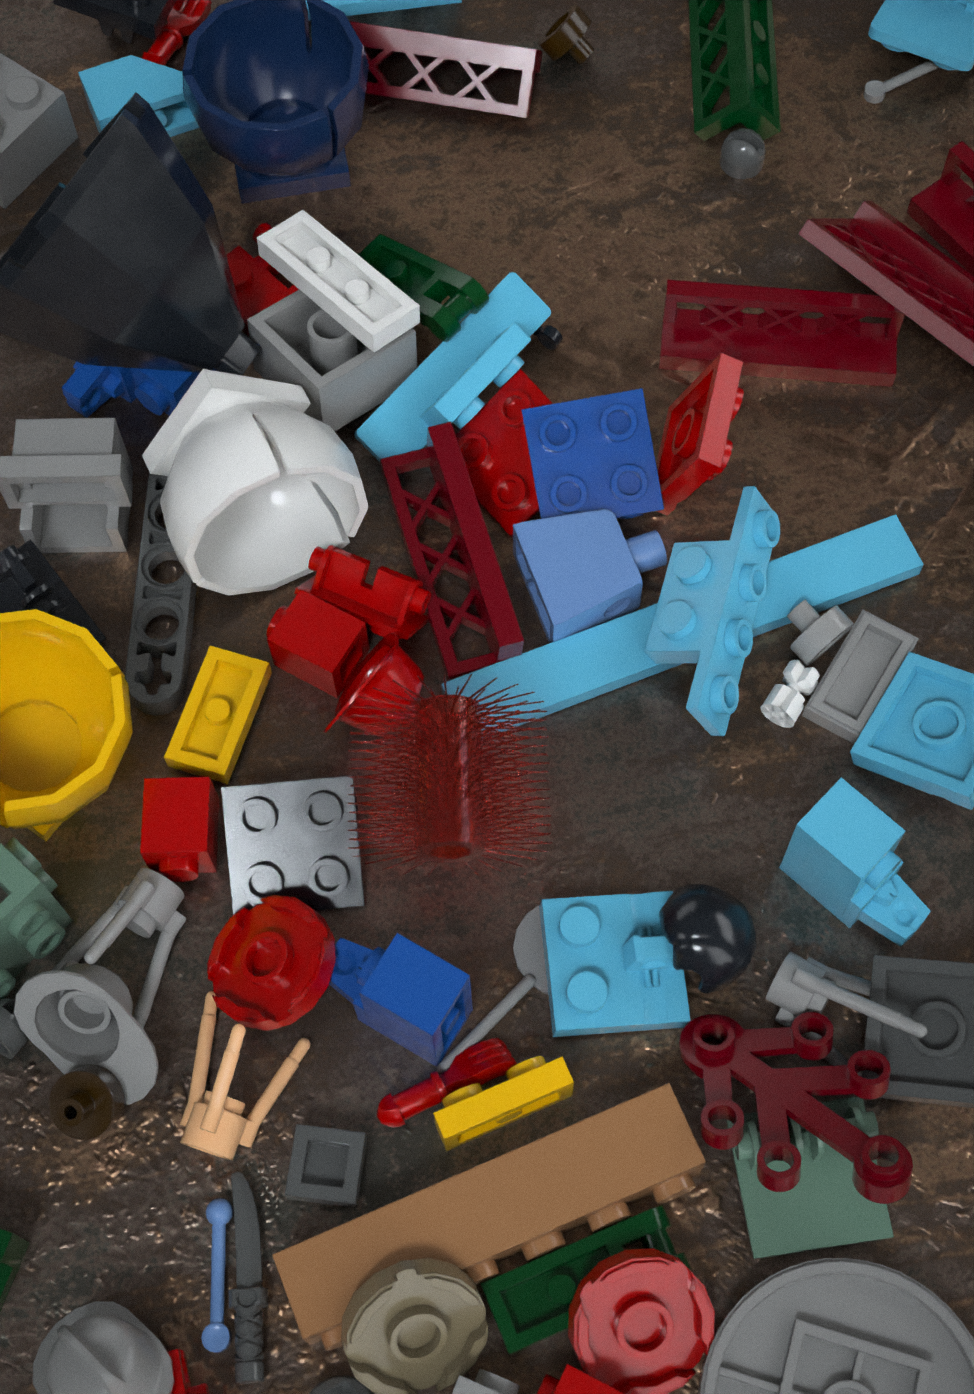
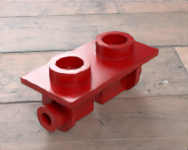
M334 545L328 546L327 549L317 546L312 552L308 568L315 571L316 575L296 587L294 594H297L302 589L369 624V629L381 637H386L388 634L395 632L398 634L399 639L408 640L428 623V617L424 613L430 603L432 593L423 589L422 581L381 566L377 569L374 583L371 585L365 582L370 560L342 550Z

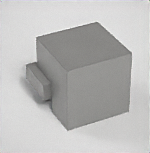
M115 418L16 419L12 456H0V492L9 509H21L19 531L25 543L31 539L41 553L127 552L129 516L133 493V466Z

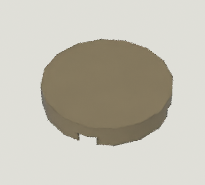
M432 1258L400 1261L373 1274L353 1294L342 1316L341 1343L356 1380L375 1394H418L417 1390L427 1389L434 1385L438 1392L455 1384L459 1375L463 1376L476 1364L488 1337V1323L485 1318L486 1308L474 1280L455 1264Z

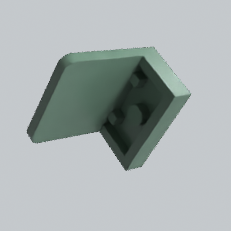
M14 837L5 845L0 843V888L8 894L0 903V999H5L16 984L15 977L34 958L42 959L57 948L65 936V928L73 921L51 894L58 887L57 883L41 868V863Z

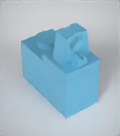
M841 777L797 823L779 868L848 928H851L857 920H860L900 947L913 936L931 912L897 874L904 862L894 851L906 831Z

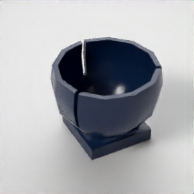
M233 0L217 6L189 36L182 69L184 98L212 151L234 163L242 204L351 187L344 147L362 125L369 63L363 44L345 13L323 0H307L311 16L312 47L309 39L308 10L305 0Z

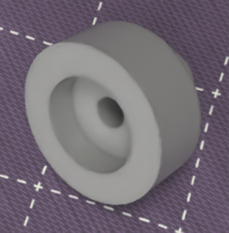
M805 599L787 615L789 620L802 633L791 644L790 649L806 666H809L838 642L853 627L854 623L837 605L820 616Z

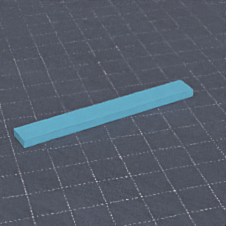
M892 515L769 561L766 572L767 590L765 597L758 604L752 628L753 637L792 623L787 615L805 599L819 613L835 605L843 604L919 575L924 564L897 515ZM658 603L522 653V655L503 660L442 683V694L464 745L473 744L681 665L656 664L644 652Z

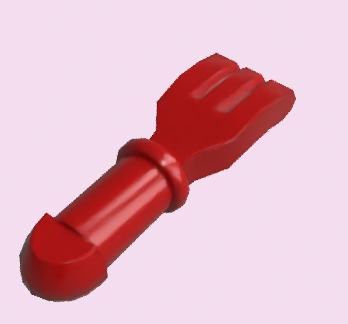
M176 0L167 17V24L162 27L150 49L144 52L141 58L166 66L175 50L180 49L183 45V37L191 35L207 18L212 2L210 0Z
M496 1037L479 1042L455 1056L450 1068L440 1076L437 1071H433L430 1073L429 1078L393 1096L391 1093L386 1095L378 1105L376 1111L377 1118L381 1124L388 1127L405 1125V1120L441 1103L443 1098L450 1093L471 1084L479 1083L482 1085L499 1076L506 1075V1072L517 1065V1063L511 1057L512 1054L507 1049L504 1041Z

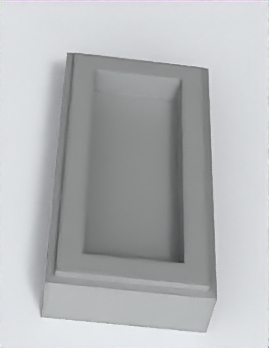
M862 610L805 706L802 717L855 744L909 652H913L919 638Z

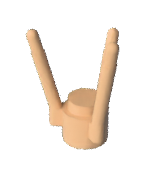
M209 991L205 996L203 1015L201 1016L188 1103L180 1125L185 1127L180 1143L233 1161L238 1145L252 1149L259 1126L299 1067L300 1062L311 1046V1042L306 1037L301 1038L245 1119L241 1116L246 1104L227 1096L246 1033L244 1025L236 1024L233 1026L213 1090L206 1091L205 1093L217 1018V1006L212 995L215 996L214 991Z

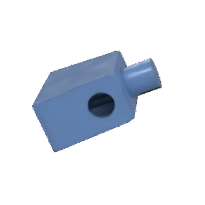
M607 509L524 521L513 525V555L549 643L634 612L640 607L643 582L640 573L667 565L666 550L661 536L656 530L625 539L615 514Z

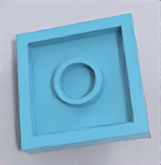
M909 652L850 750L853 764L972 810L974 808V674Z
M673 891L541 900L539 911L553 1037L684 1028L691 1021L684 970H676L673 967V945L664 936L659 918L661 908Z

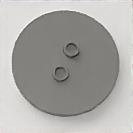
M824 1258L790 1266L769 1276L743 1296L726 1315L717 1329L714 1340L705 1357L701 1370L698 1394H974V1338L958 1316L935 1293L897 1270L881 1264L849 1258Z

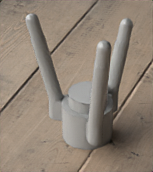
M140 868L130 885L124 886L114 903L71 947L51 971H59L63 965L71 960L79 962L83 956L85 962L94 964L125 927L145 938H150L155 930H159L161 933L133 1014V1018L144 1029L174 939L187 920L186 917L176 911L185 896L183 891L165 876L148 868Z
M789 952L784 959L765 998L769 1002L781 1007L775 1021L786 1027H791L794 1019L800 1014L806 1012L822 1014L830 999L921 1038L927 1034V1027L924 1024L851 992L854 991L870 996V980L830 968L811 957L805 960L792 952ZM814 1032L801 1035L808 1040L822 1038L821 1035ZM832 1046L831 1052L824 1058L832 1066L848 1064L846 1057L834 1046Z

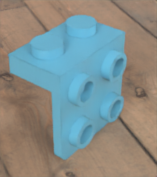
M885 0L871 22L868 35L871 39L880 42L891 51L912 53L931 60L936 66L945 70L969 71L974 65V0Z

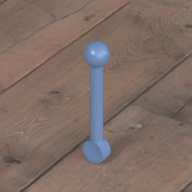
M216 1198L207 1205L205 1212L208 1222L212 1224L210 1324L203 1330L201 1339L205 1349L213 1353H221L228 1349L232 1341L231 1331L224 1325L226 1224L233 1216V1207L228 1200Z

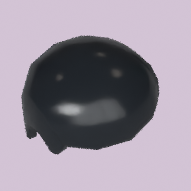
M689 884L677 888L669 896L659 912L662 932L668 942L673 945V967L676 970H691L701 976L698 988L700 992L707 994L724 990L750 964L757 947L752 916L745 905L729 893L705 884Z

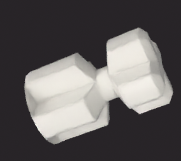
M800 660L789 661L782 672L784 684H775L760 707L761 712L766 718L781 727L791 728L794 726V723L804 709L803 703L805 698L802 695H812L819 684L818 678L820 674L815 667L806 668Z

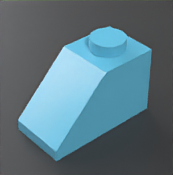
M129 55L78 72L89 110L99 133L135 92L150 104L170 137L199 128L184 98L182 71Z

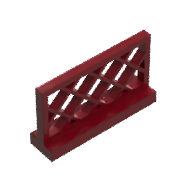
M863 201L853 218H812L806 221L799 232L801 237L974 366V276L873 201Z

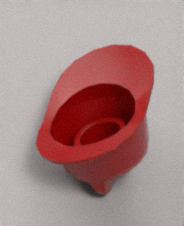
M390 633L379 641L356 669L338 700L335 716L323 732L326 733L336 721H340L371 735L382 736L390 732L397 725L405 727L411 726L418 717L419 701L417 698L422 689L424 675L420 667L399 645L397 633Z

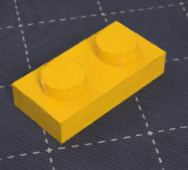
M209 646L164 755L168 767L201 777H210L211 780L221 783H229L272 674L269 662Z
M543 1056L527 1059L506 1072L508 1080L484 1091L479 1083L471 1084L443 1098L442 1103L445 1108L434 1112L433 1115L446 1152L572 1097L574 1081L563 1056L546 1063Z

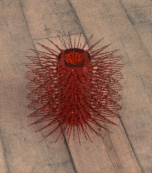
M445 673V695L436 696L432 687H430V690L417 675L432 695L428 698L421 697L393 680L399 686L422 699L421 701L416 700L406 691L404 692L415 701L373 687L375 690L416 704L415 706L399 704L385 697L382 698L388 701L358 696V698L398 705L407 710L393 707L394 709L377 708L364 705L367 707L350 706L352 708L376 709L392 713V715L353 714L355 716H349L388 720L370 724L359 722L358 724H348L356 725L354 727L373 726L384 729L376 732L364 731L365 733L350 732L353 733L350 735L365 734V736L376 735L384 738L371 741L353 740V742L348 743H368L386 746L366 750H348L381 754V756L373 758H350V761H374L381 764L348 769L384 772L364 776H348L349 778H366L380 781L372 784L349 785L350 787L373 788L378 791L348 795L380 798L379 800L348 803L377 807L371 810L349 812L376 817L350 820L348 822L378 825L348 830L375 834L367 837L350 838L349 840L381 842L348 847V849L389 848L376 853L353 857L405 852L399 856L365 863L366 865L416 854V857L384 868L382 871L418 859L415 863L420 859H424V861L403 875L426 861L437 863L427 877H429L438 863H451L452 877H454L453 863L459 862L466 863L479 876L467 862L474 859L502 872L478 859L481 856L488 861H491L488 859L491 858L522 867V865L486 855L484 852L534 860L538 859L507 854L500 850L548 852L515 846L552 843L520 839L551 834L527 831V829L551 826V824L523 822L530 819L551 817V815L521 813L527 810L550 808V806L521 804L533 800L550 799V797L518 795L540 790H550L519 786L534 782H549L547 779L530 780L519 778L528 774L546 773L549 771L515 769L535 764H549V762L533 763L515 760L537 755L548 756L546 753L526 754L516 752V750L524 748L545 747L548 745L512 743L531 738H548V736L541 737L542 735L528 737L512 734L527 730H547L545 727L521 728L512 726L521 722H544L541 720L547 719L506 718L524 713L547 711H539L541 709L531 711L498 712L513 706L544 701L525 703L528 702L526 700L513 705L497 706L498 704L493 707L486 708L494 703L535 692L502 699L509 695L508 693L493 702L479 704L480 701L518 684L476 700L483 693L484 688L496 680L497 677L470 697L461 696V693L472 674L458 695L459 686L455 695H447ZM490 714H507V715L497 716V717H495V716H487V715H490ZM385 717H405V719H392ZM500 719L508 720L504 722H495ZM392 722H394V723H397V724H400V725L384 724V723H392ZM495 724L498 725V726H496V727H487V726H486V725H495ZM408 727V728H411V729H396V728ZM495 729H519V730L500 732V731L495 730ZM400 732V734H398V735H395V734H393V735H391V734H376V733ZM384 742H397L394 744H383ZM501 745H513V746H518V747H503V748H497V747H499V746H501ZM393 748V749H396V750H381V749ZM494 750H499V751H500V752H498V753L487 752V751H494ZM498 755H522V756H515V757H506V758H504V757H501V756H498ZM398 758L396 761L373 759ZM383 768H396V769H393V770H390V771H388V770H380V769H383ZM504 771H517V772H522V773L499 774V773H502V772H504ZM387 774H390V775H393V776H396V777H386V776H379V775H387ZM497 776L504 777V778H501V779L489 778V777H497ZM500 781H527V782H519V783L506 784V783H503V782H500ZM386 784H396V785H397V786H395V787L370 786V785H386ZM509 791H520V792L510 793ZM375 795H392V796H389V797H381V796H375ZM508 797L528 798V799L503 800V799H506V798H508ZM390 801V802H393V803H374V802ZM493 803H506L505 805H493ZM504 807L527 808V809L508 810V809H505ZM394 811V813H392V814H386V813H367V812ZM503 813H511V814L499 816V815H501V814H503ZM514 814H519V815H521V814H522V815H532V816H511V815H514ZM501 818H502V819L511 820V821H501ZM511 818H526V819L515 820V819H511ZM375 821H392L385 824L371 823ZM510 824H529V826L505 827ZM382 827L391 829V830H363V829H373V828H382ZM507 829V830H510V831H509V832H496L495 830ZM396 832L404 833V834H397V835H387L388 833L394 834V833H396ZM506 834H539V835H529V836L512 837V836H509V835H506ZM386 837H392V838H394V839L389 840V841H384V840H364V839H370V838H386ZM504 840H519V841H529V842H528V843H502V842H498V841H504ZM386 843L402 844V845H399V846H375V847H367V846L380 845V844H386ZM496 845L502 846V845H506V846H511V847H516V848H503V847H490V846H496ZM396 848H403V849H404V850L388 851V850H392V849H396Z

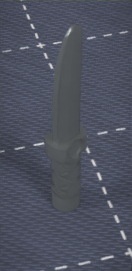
M234 1172L231 1175L234 1207L237 1289H231L228 1293L229 1309L236 1311L234 1313V1328H236L235 1362H237L235 1363V1383L252 1384L264 1382L262 1309L268 1307V1288L263 1287L261 1237L254 1195L243 1174Z

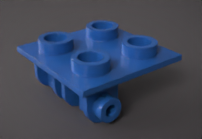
M643 388L521 410L541 519L607 509L612 511L619 520L643 516V513L664 510Z

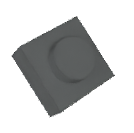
M296 1124L285 1189L286 1198L289 1200L357 1208L367 1144L366 1133Z

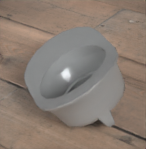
M71 960L63 965L59 971L41 972L27 979L17 992L14 1013L20 1029L35 1046L47 1055L64 1075L82 1065L93 1064L104 1067L119 1080L124 1092V1105L144 1099L156 1084L159 1063L155 1046L142 1026L132 1016L133 1001L128 986L111 970L103 966L88 963L79 964Z
M94 1301L76 1308L53 1326L43 1339L33 1362V1385L38 1394H171L174 1384L172 1359L161 1341L127 1308L114 1301Z

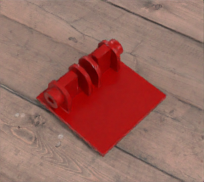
M521 369L456 434L477 500L511 537H513L514 524L529 521L539 511L521 410L553 404Z

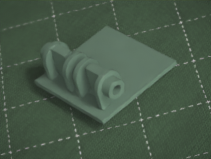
M852 1097L821 1102L870 1138L879 1135L876 1116L873 1111L866 1112L862 1098ZM757 1112L744 1114L743 1139L737 1146L731 1149L753 1259L894 1237L887 1204L867 1200L854 1187L852 1181L853 1163L788 1116L790 1143L799 1150L801 1155V1177L798 1184L789 1191L774 1192L765 1188L757 1177V1154L761 1148ZM726 1120L727 1128H731L734 1124ZM877 1159L872 1160L876 1165H878ZM780 1160L767 1164L770 1169L778 1172L791 1168L788 1163Z

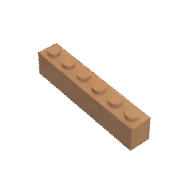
M667 1083L272 1254L303 1340L310 1346L322 1341L325 1350L329 1351L342 1346V1316L353 1294L376 1272L400 1261L432 1258L455 1264L474 1280L477 1287L481 1283L500 1275L497 1263L523 1252L526 1261L531 1262L566 1245L562 1235L587 1223L592 1233H597L631 1217L628 1205L653 1195L657 1204H663L690 1192L696 1187L692 1177L700 1174L706 1161L670 1083Z

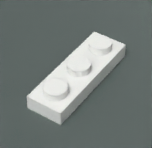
M304 210L257 237L259 256L372 352L375 353L420 323L419 304Z

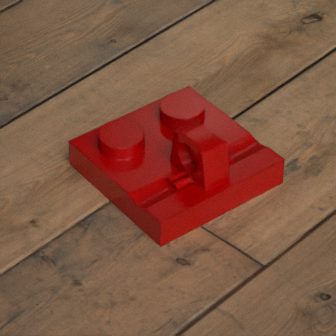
M720 353L669 406L656 461L664 510L656 512L668 516L676 509L677 503L686 500L706 480L712 481L714 477L721 474L726 468L733 448L732 441L727 439L730 422L737 415L744 395L743 389L738 387L743 365L742 361Z

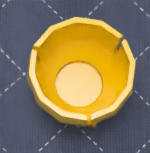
M37 609L0 613V826L6 829L9 827L12 829L27 827L47 842L62 822L108 790L133 733L128 682L118 665L88 629Z

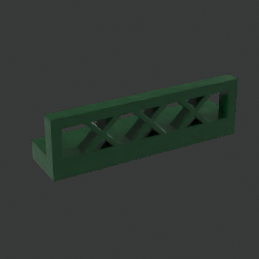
M688 0L694 133L703 141H706L739 122L759 133L763 141L781 132L772 0ZM720 4L724 5L725 11L713 31L708 30V23ZM721 47H726L727 54L715 74L711 73V63ZM723 90H729L730 105L712 114V108Z

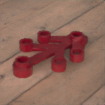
M816 1012L800 1014L794 1019L791 1027L743 1029L737 1021L730 1017L719 1014H707L691 1020L683 1028L679 1039L680 1055L690 1070L696 1076L702 1078L704 1082L706 1105L701 1112V1135L709 1146L720 1150L731 1149L737 1146L744 1136V1113L740 1106L732 1101L731 1076L755 1092L761 1148L757 1154V1177L765 1188L774 1192L789 1191L798 1184L801 1177V1155L799 1150L790 1143L788 1116L853 1163L852 1181L854 1187L867 1200L880 1204H889L902 1199L910 1189L913 1160L907 1148L897 1139L887 1135H877L870 1138L812 1097L854 1094L859 1098L871 1100L883 1096L889 1088L891 1071L890 1063L884 1055L873 1050H861L850 1057L847 1065L774 1069L757 1058L786 1054H797L806 1060L825 1058L832 1050L834 1029L831 1021L826 1016ZM814 1032L821 1035L822 1038L808 1040L801 1035ZM715 1041L721 1042L722 1044L709 1045L707 1044V1042ZM870 1070L877 1073L879 1077L865 1079L857 1073ZM719 1119L731 1121L734 1125L728 1129H717L711 1123ZM780 1160L788 1163L791 1168L778 1172L770 1169L767 1164ZM872 1160H887L894 1163V1165L882 1167L876 1165Z

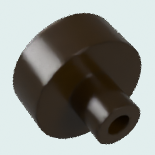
M575 4L550 25L539 39L538 45L552 61L557 60L568 52L580 65L595 50L583 37L590 27L592 20Z
M93 1064L82 1065L63 1075L53 1085L48 1101L49 1112L54 1124L67 1136L79 1140L92 1139L112 1127L120 1118L124 1108L123 1088L116 1076L106 1068Z

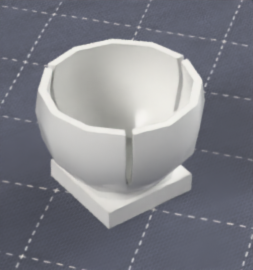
M202 369L142 454L150 474L168 476L160 499L167 533L179 562L197 586L228 596L274 590L314 572L308 568L311 554L317 546L327 549L328 546L334 545L343 549L350 543L348 537H355L369 506L353 453L329 425L304 414L311 403L301 385Z

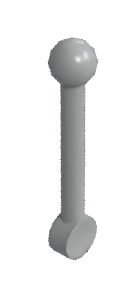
M929 60L884 82L871 80L866 83L863 96L867 102L873 104L880 103L884 100L886 92L940 67Z

